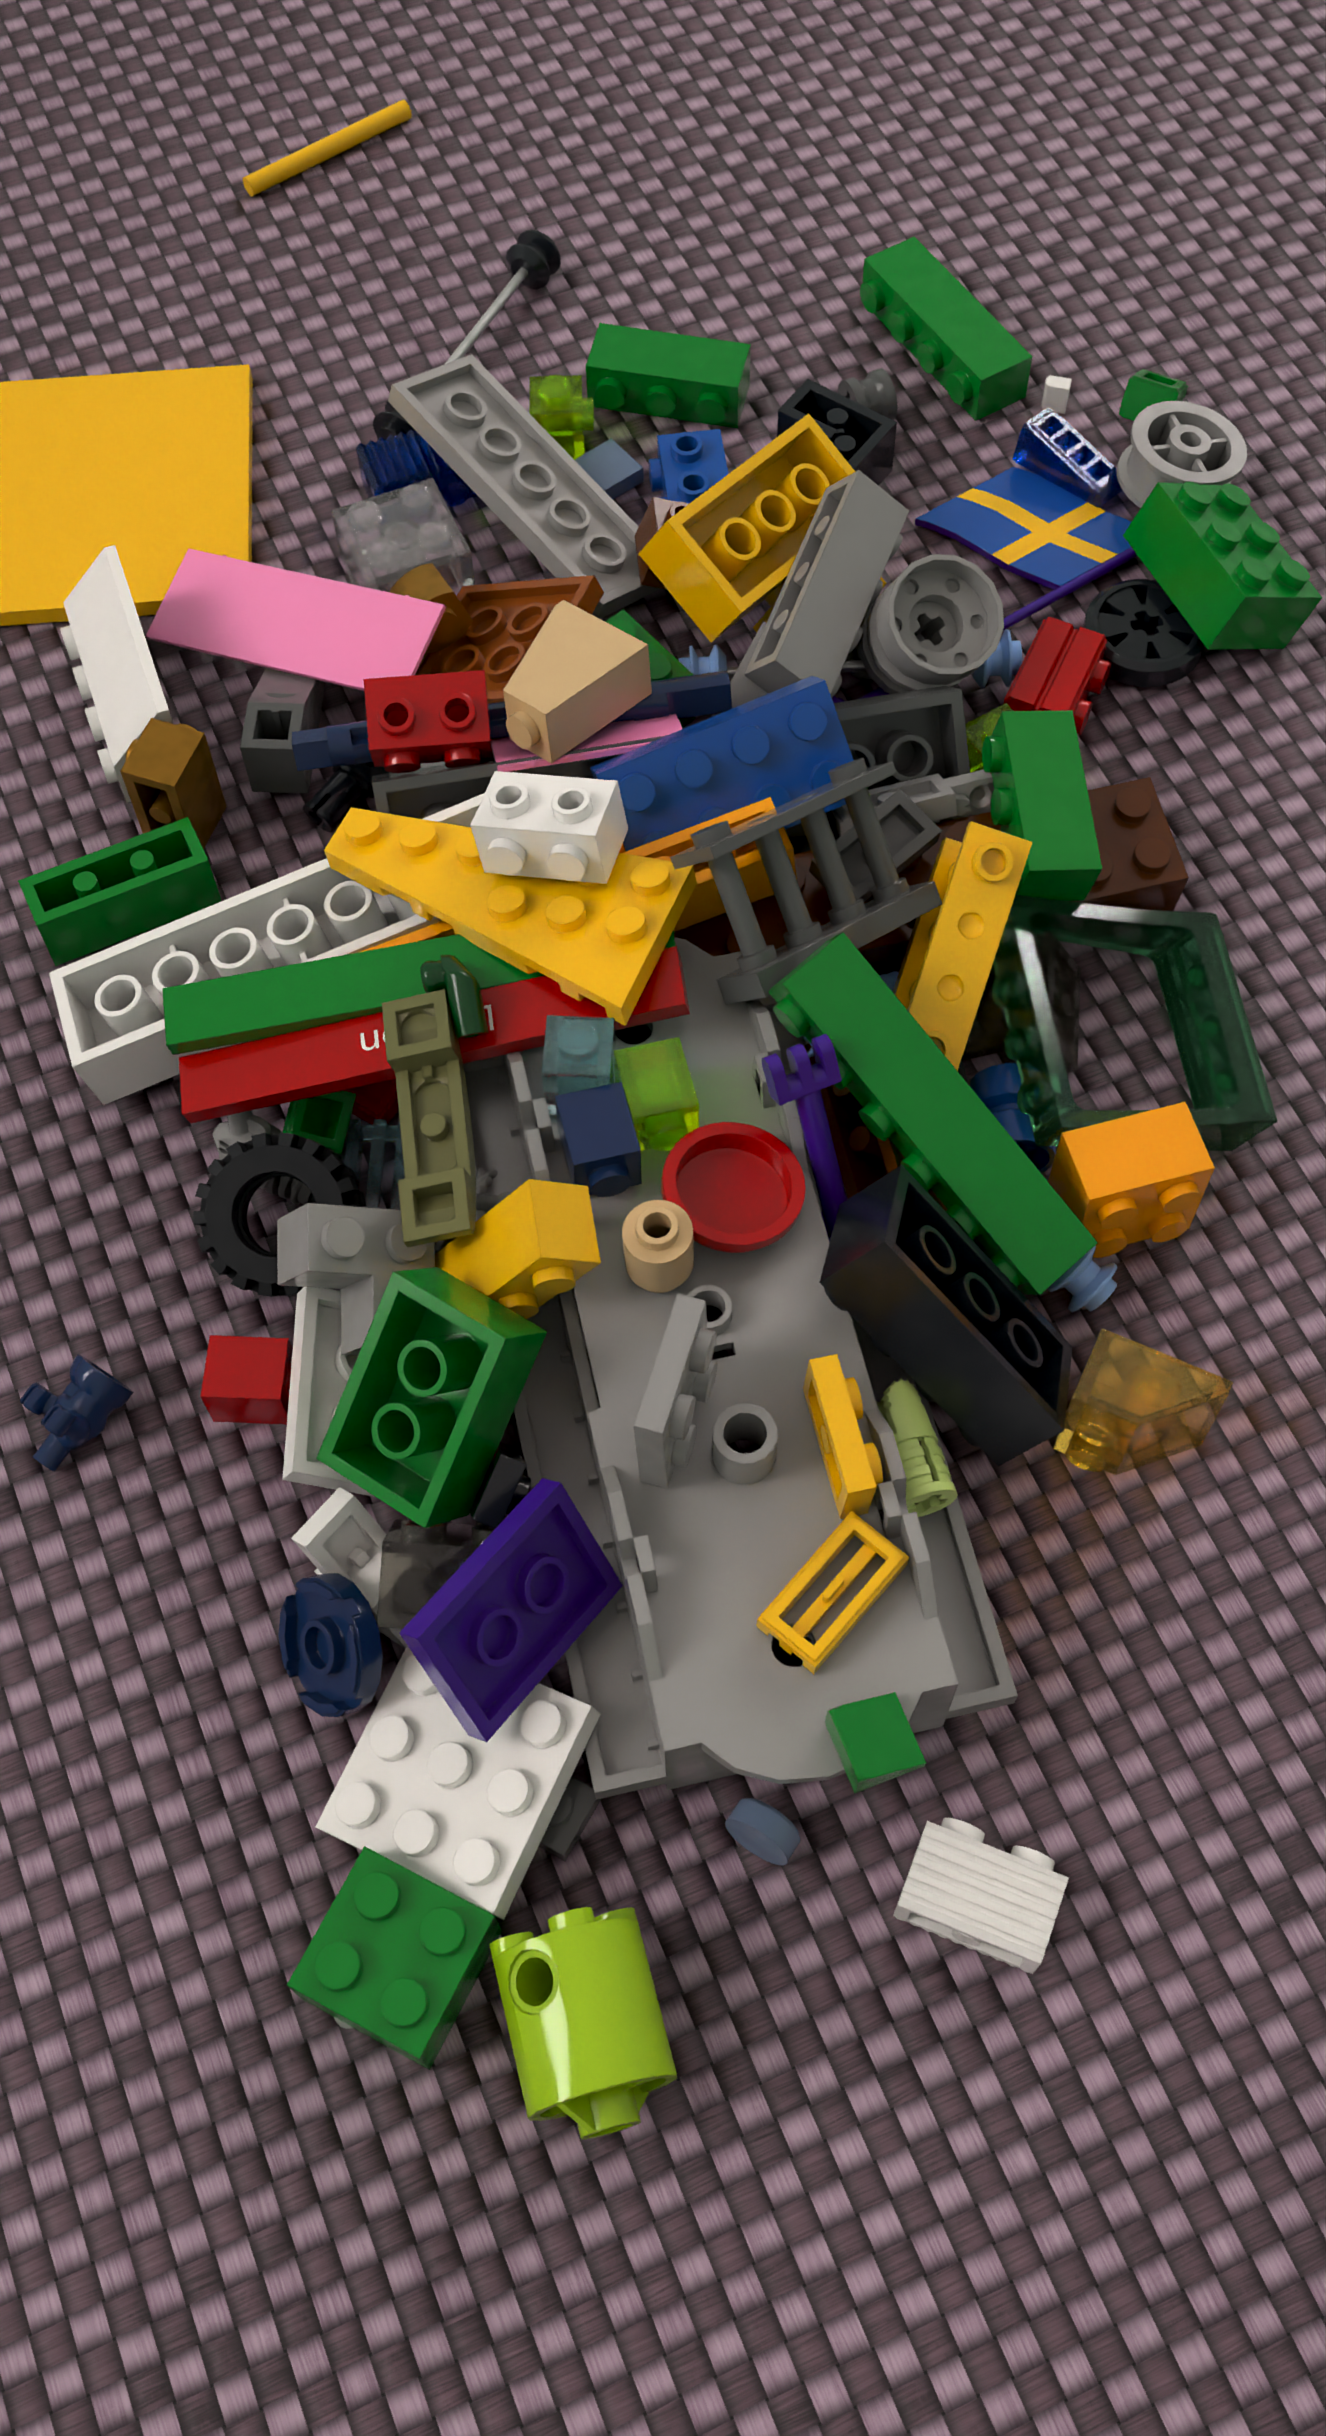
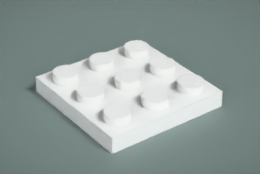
M407 1646L315 1827L360 1850H363L365 1846L504 1920L601 1713L589 1704L538 1683L490 1740L484 1742L466 1733Z

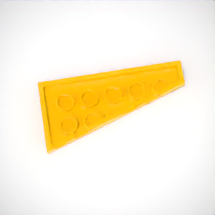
M352 807L324 849L331 869L382 896L393 894L410 903L413 913L428 921L436 917L450 924L455 935L460 934L482 950L527 974L539 972L559 983L561 992L580 1002L586 997L605 1007L607 1017L626 1026L697 884L693 865L674 869L672 861L625 853L618 854L607 884L484 873L471 827Z

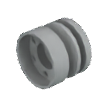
M931 554L912 562L868 607L860 625L863 633L858 642L859 655L868 675L884 692L889 694L939 686L954 687L978 669L997 649L1004 629L1003 603L993 581L976 564L956 555ZM919 633H920V634L924 637V639H925V640L922 641V642H920V641L916 638V635H918Z

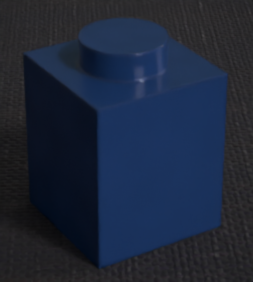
M622 1082L556 1095L558 1132L572 1184L588 1186L589 1195L597 1197L615 1196L624 1192L630 1186L642 1184L641 1149Z

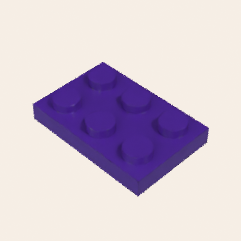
M542 1478L399 1634L466 1733L471 1737L488 1742L622 1588L623 1584L562 1483Z

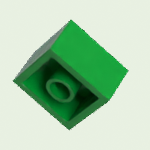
M364 1846L287 1986L302 2000L430 2070L491 1954L489 1944L499 1939L502 1930L493 1914Z

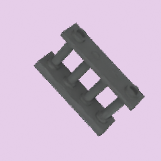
M860 758L835 767L828 771L831 779L830 783L731 829L728 821L701 829L690 835L694 844L693 847L670 857L674 869L708 862L742 953L737 958L740 968L717 979L725 1004L770 996L768 991L827 940L842 932L859 949L942 905L935 881L909 886L906 877L899 878L867 787L897 773L893 761L867 768L864 758ZM843 798L875 887L870 890L873 900L865 904L863 899L856 900L824 811V807ZM799 819L832 909L827 912L830 922L820 926L818 921L812 922L778 830ZM753 841L756 843L788 932L783 934L785 945L776 950L774 945H766L732 851Z

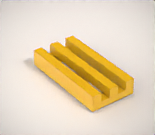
M851 1511L757 1618L756 1627L767 1636L769 1634L780 1641L779 1646L790 1655L794 1653L803 1661L802 1665L812 1674H815L907 1566L909 1556ZM854 1536L864 1542L863 1546L793 1627H790L782 1620ZM878 1554L885 1559L884 1564L814 1645L808 1642L805 1638Z

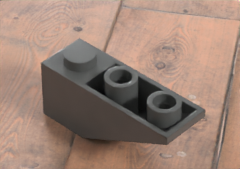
M265 668L247 703L240 744L252 792L309 793L312 769L297 771L292 748V732L319 728L325 689L324 681Z

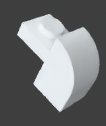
M341 1487L328 1498L291 1538L317 1567L314 1571L317 1575L339 1573L354 1582L369 1602L379 1627V1632L405 1649L407 1644L399 1632L444 1585L419 1555L390 1539L358 1499Z

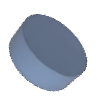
M754 1798L740 1799L725 1822L726 1829L739 1844L759 1858L775 1865H786L800 1843L797 1828L786 1816L772 1806Z

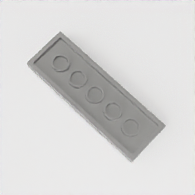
M472 354L392 384L388 402L556 578L595 575L604 594L592 614L593 616L600 619L660 590V588L644 586L640 583L634 537L639 526Z

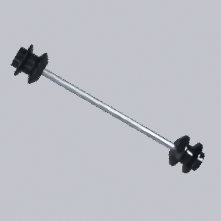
M526 230L519 235L517 244L512 245L506 253V264L513 278L445 364L463 358L520 284L531 289H541L548 284L550 275L555 274L561 265L559 250L549 236L536 230ZM388 401L385 405V411L378 413L374 417V431L378 442L386 451L402 456H412L418 451L419 441H424V439Z

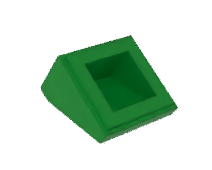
M1142 369L1129 378L1119 409V415L1134 421L1137 415L1150 405L1164 401H1182L1189 385H1186L1187 382Z
M342 1090L290 1102L282 1133H290L308 1138L333 1150L337 1154H341L356 1094Z
M896 1692L840 1705L827 1711L825 1724L854 1794L926 1765V1761Z

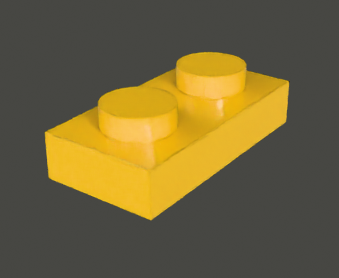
M837 1354L809 1359L803 1391L839 1517L844 1519L851 1511L856 1515L868 1514L877 1488L876 1486L883 1483V1472L876 1446L873 1442L863 1443L857 1420L863 1418V1404L858 1384L854 1377L844 1378Z

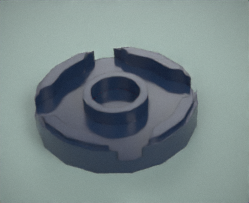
M339 1573L319 1574L302 1578L294 1585L298 1588L296 1594L286 1597L280 1612L278 1636L285 1670L288 1672L289 1678L299 1676L301 1684L306 1690L298 1693L300 1699L307 1707L322 1717H340L358 1712L372 1701L381 1680L383 1659L379 1627L370 1604L355 1583Z

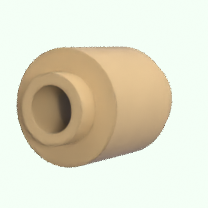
M666 1200L646 1201L629 1212L622 1227L625 1267L629 1277L641 1288L655 1293L669 1292L682 1285L690 1276L694 1266L693 1226L688 1214L677 1204Z

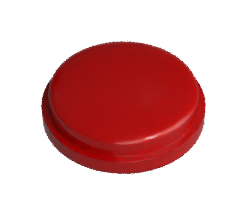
M737 1122L708 1124L683 1136L669 1152L661 1178L663 1200L677 1204L688 1214L693 1226V1240L707 1248L729 1253H743L761 1249L785 1236L794 1226L800 1215L806 1189L805 1178L799 1161L780 1139L761 1128Z

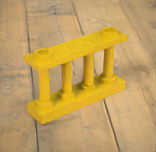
M972 821L968 823L962 842L947 837L941 842L929 882L935 881L942 905L916 918L893 989L895 996L957 1071L1033 843Z

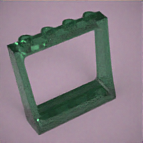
M1015 894L993 961L996 979L992 988V997L998 1006L1004 1007L1009 1028L1004 1048L1007 1056L1017 1062L1022 1083L1017 1094V1104L1020 1111L1030 1117L1036 1146H1058L1062 1132L1150 1110H1084L1074 1102L1033 937L1147 956L1153 961L1194 1109L1189 1110L1207 1151H1233L1278 1122L1217 914L1211 912L1131 909Z

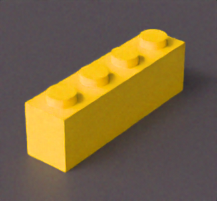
M528 1179L475 1222L474 1234L456 1237L435 1254V1267H439L525 1319L533 1317L539 1312L540 1306L557 1294L574 1288L576 1285L575 1281L601 1263L588 1186Z

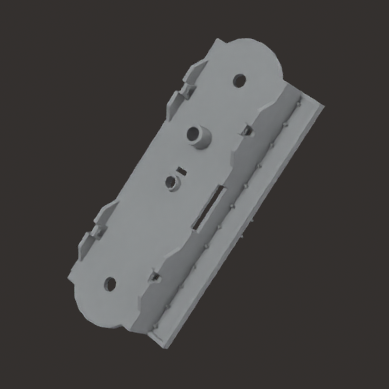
M675 937V942L681 956L690 1014L463 1064L472 1122L475 1168L477 1171L478 1168L482 1167L485 1173L494 1168L498 1172L497 1176L492 1179V1184L487 1187L486 1195L499 1196L503 1192H513L528 1179L572 1184L558 1132L556 1095L622 1082L641 1149L642 1184L630 1186L624 1192L611 1197L590 1195L601 1263L575 1281L576 1285L573 1290L557 1294L540 1306L539 1312L536 1315L527 1318V1320L548 1332L514 1408L523 1457L527 1464V1476L531 1478L530 1490L542 1478L562 1483L623 1584L622 1588L565 1652L574 1699L591 1705L601 1713L585 1747L596 1800L666 1784V1789L670 1790L735 1774L777 1784L825 1781L846 1773L825 1724L827 1711L830 1709L896 1692L913 1733L943 1727L945 1719L1013 1704L1018 1696L958 1497L947 1507L929 1515L918 1517L917 1512H908L905 1471L893 1431L876 1401L878 1403L884 1396L883 1392L893 1381L898 1382L900 1378L904 1381L908 1379L909 1383L914 1384L915 1389L922 1398L921 1402L925 1406L930 1423L938 1439V1446L941 1448L945 1458L929 1402L919 1392L914 1379L892 1357L883 1355L875 1347L869 1333L848 1311L837 1308L828 1298L824 1287L819 1283L830 1242L821 1215L823 1211L796 1103L793 1100L780 1106L770 1096L761 1062L762 1058L776 1053L782 1061L786 1075L791 1073L786 1053L787 1048L800 1043L805 1046L808 1042L804 1039V1035L797 1038L781 1024L773 1011V1007L777 1002L771 995L766 998L725 1004L717 979L740 968L737 958L742 955L741 951L713 957L686 939ZM737 1122L761 1128L780 1139L799 1161L806 1186L800 1215L794 1226L785 1236L769 1246L743 1253L713 1250L693 1240L694 1266L690 1276L682 1285L669 1292L655 1293L641 1288L632 1281L625 1267L622 1239L624 1220L629 1212L639 1204L650 1200H663L661 1178L664 1164L671 1149L683 1136L708 1124ZM476 1210V1221L488 1211ZM678 1293L705 1300L706 1306L711 1305L722 1311L723 1315L719 1319L707 1322V1329L714 1330L717 1333L714 1352L733 1348L735 1355L714 1359L718 1365L710 1398L707 1403L695 1402L691 1424L697 1425V1435L690 1461L686 1468L675 1465L669 1487L666 1489L640 1482L633 1425ZM837 1354L844 1378L854 1377L858 1384L863 1404V1418L857 1420L863 1443L873 1442L876 1446L883 1472V1483L876 1486L877 1488L868 1514L858 1516L908 1555L909 1560L903 1571L817 1672L812 1674L803 1665L800 1667H789L779 1662L772 1651L775 1637L771 1634L768 1636L756 1627L757 1618L844 1520L840 1519L803 1391L809 1359ZM738 1440H749L756 1443L760 1448L752 1453H739L732 1450L729 1445ZM854 1536L782 1620L790 1627H793L863 1546L864 1542ZM876 1555L809 1633L808 1637L813 1645L884 1564L886 1560L880 1555Z

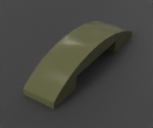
M445 989L382 1003L386 1057L396 1077L405 1179L398 1180L403 1242L407 1247H413L474 1234L476 1221V1168L472 1122L459 1039H456L447 992Z

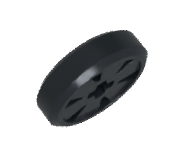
M1133 579L1115 583L1097 594L1086 612L1083 628L1105 635L1107 644L1103 659L1111 662L1108 677L1118 682L1138 687H1157L1174 683L1188 675L1196 667L1202 656L1205 645L1156 580Z

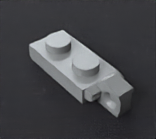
M983 769L943 779L937 773L868 791L874 808H877L896 791L901 789L934 823H940L941 819L957 815L967 817L991 812V797L994 785L992 775L985 773ZM847 805L827 812L829 825L838 837H841L854 826Z

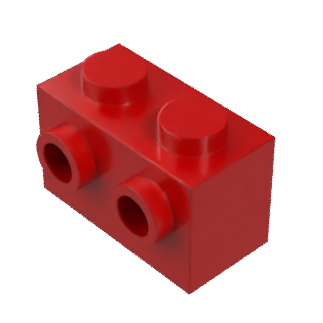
M485 670L363 679L368 745L375 767L385 766V770L391 773H410L419 770L422 763L445 762V766L450 768L480 764V759L493 758Z

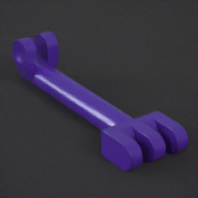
M823 1034L811 1040L816 1064L811 1065L807 1051L801 1043L786 1050L791 1073L786 1075L782 1061L776 1053L762 1058L761 1062L770 1096L780 1106L795 1100L823 1211L821 1215L830 1242L839 1205L846 1201L847 1197L821 1094V1089L839 1083L842 1079L832 1041L827 1034Z

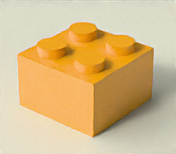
M1186 1102L1062 1132L1048 1182L1098 1242L1093 1257L1103 1258L1121 1251L1127 1244L1150 1238L1153 1242H1165L1182 1235L1190 1228L1215 1167Z

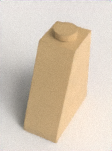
M565 600L556 604L503 689L507 716L506 728L510 740L514 741L520 748L533 752L551 764L652 694L648 644Z

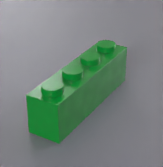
M915 236L864 259L863 281L860 286V297L864 307L868 312L874 313L890 330L893 338L898 343H902L919 361L922 369L926 373L931 374L948 391L954 403L961 405L977 421L1026 398L1033 356Z

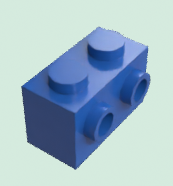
M720 429L657 435L658 458L648 460L651 491H661L662 497L658 498L686 502L688 504L729 474Z

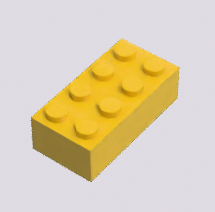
M808 413L667 520L638 554L712 643L763 602L772 591L786 580L825 489L854 473L855 470Z

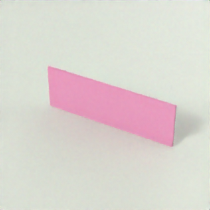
M188 548L145 637L149 640L364 691L363 679L416 674L445 612L446 606L440 603L413 598L409 595L403 596Z

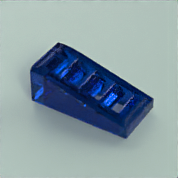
M1046 408L1024 423L1012 458L1017 464L1097 508L1123 491L1118 482L1117 468L1059 414Z

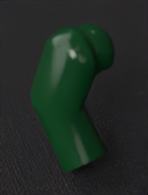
M441 955V960L424 962L420 967L424 990L426 993L442 989L446 990L456 1039H467L488 1034L480 985L473 974L455 955Z

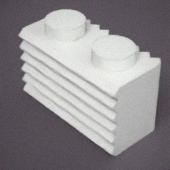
M944 1818L940 1826L927 1821L893 1916L899 1920L907 1921L913 1926L921 1927L927 1932L935 1933L942 1938L950 1939L954 1943L962 1944L969 1949L977 1950L983 1955L991 1956L998 1961L1006 1962L1010 1966L1033 1974L1044 1958L1069 1877L1054 1872V1860L1034 1849L1013 1846L1011 1854L984 1844V1832L967 1822L954 1818Z

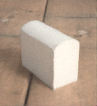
M1052 375L1046 378L1041 404L1043 410L1065 414L1072 379Z

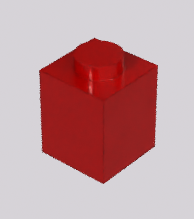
M210 1335L200 1397L213 1422L287 1425L293 1351L289 1338Z

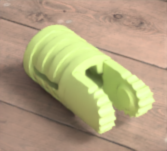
M900 1378L898 1382H892L883 1392L884 1396L879 1403L876 1401L893 1431L905 1471L908 1512H917V1516L921 1517L947 1507L956 1500L958 1493L954 1483L951 1482L950 1471L944 1463L943 1452L938 1446V1439L930 1423L925 1406L921 1402L922 1398L919 1396L914 1384L909 1383L908 1379L904 1381Z

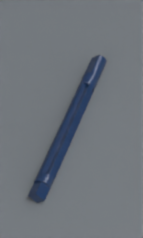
M720 671L651 681L652 694L612 722L637 721L665 717L670 714H676L678 719H685L728 711L732 709L731 685L728 672ZM505 701L490 703L491 739L509 737L506 728ZM367 721L329 725L324 728L292 732V748L297 771L373 762L369 752Z

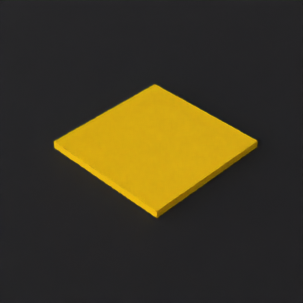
M249 364L0 382V626L69 621L63 602L103 548L112 545L116 546L138 616L156 615L188 548L252 562L253 378Z

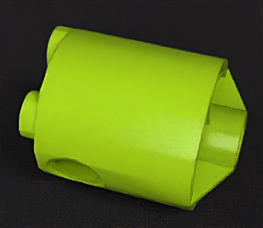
M591 1907L572 1909L556 1914L547 1920L549 1933L534 1938L532 1932H522L491 1942L489 1944L528 2119L530 2121H543L570 2116L578 2124L581 2140L605 2136L641 2123L639 2111L649 2092L676 2080L677 2073L635 1909L632 1907L617 1909L595 1918Z

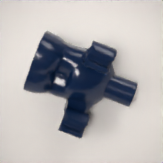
M80 1354L75 1357L70 1366L71 1382L60 1396L53 1394L39 1383H34L20 1399V1403L36 1415H45L41 1420V1425L51 1433L36 1451L33 1458L54 1472L71 1450L82 1447L89 1440L101 1434L105 1430L110 1413L114 1409L122 1407L134 1393L122 1382Z

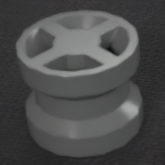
M880 368L870 371L866 379L860 381L854 377L840 381L838 394L895 420L898 409L897 396L892 380L884 369Z

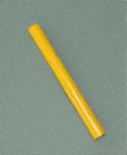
M402 99L243 177L244 187L247 193L253 197L411 119V109L408 103Z

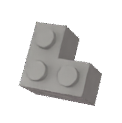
M306 1203L277 1219L278 1285L340 1289L341 1355H359L392 1272L435 1267L434 1242L413 1247H407L404 1244L401 1210Z

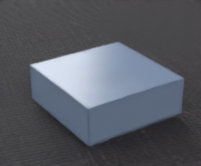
M612 438L575 459L612 499L644 482L643 467Z

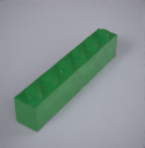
M844 932L827 940L768 991L777 1002L773 1007L776 1017L793 1036L800 1038L804 1035L810 1043L812 1038L823 1034L829 1036L835 1049L842 1079L841 1082L834 1084V1086L840 1090L845 1087L849 1089L863 1106L858 1113L867 1128L880 1140L886 1141L889 1138L905 1157L901 1161V1165L927 1192L931 1189L947 1208L945 1211L974 1240L978 1247L1022 1294L1041 1295L1098 1243Z

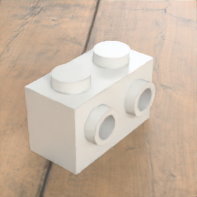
M503 771L494 772L470 825L484 873L607 884L628 831L620 789L616 780Z

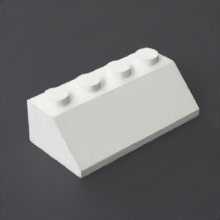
M112 545L103 548L63 602L70 625L61 627L60 630L70 660L80 658L82 665L72 668L82 700L93 698L95 706L85 708V713L95 742L106 740L108 748L97 750L108 784L119 781L126 802L129 803L131 800L120 771L126 762V754L133 740L140 738L151 718L173 724L116 546Z

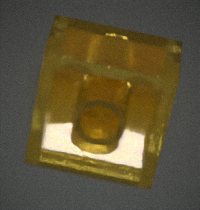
M1102 1328L1068 1407L1065 1429L1058 1434L1053 1449L1064 1453L1066 1458L1079 1468L1091 1472H1101L1104 1470L1118 1475L1201 1446L1228 1397L1233 1382Z

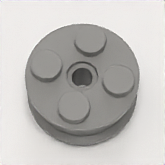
M1185 401L1159 402L1143 409L1135 418L1130 435L1132 444L1124 450L1118 461L1117 478L1126 496L1141 508L1158 482L1185 483L1190 481L1207 485L1231 484V481L1240 474L1246 463L1247 446L1239 430L1216 411Z

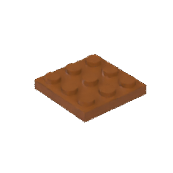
M595 575L462 586L457 597L472 618V624L466 633L449 647L437 652L428 653L415 675L485 670L488 704L504 702L503 689L555 605L565 600L593 614L604 591Z

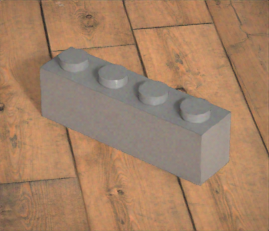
M860 470L825 489L744 673V676L768 693L814 676L826 681L831 698L836 694L842 683L843 678L840 672L847 655L856 647L861 639L863 629L860 625L865 613L882 590L883 582L880 578L885 566L902 543L903 537L900 531L909 510Z

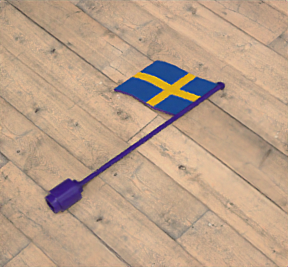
M1011 467L915 518V525L953 538L1005 570L1053 589L1050 593L1004 618L1003 631L1138 556L1123 536L1132 521L1103 510L1050 479L1016 467ZM879 687L859 699L888 695L889 693L884 692ZM832 697L833 703L844 702L842 698Z

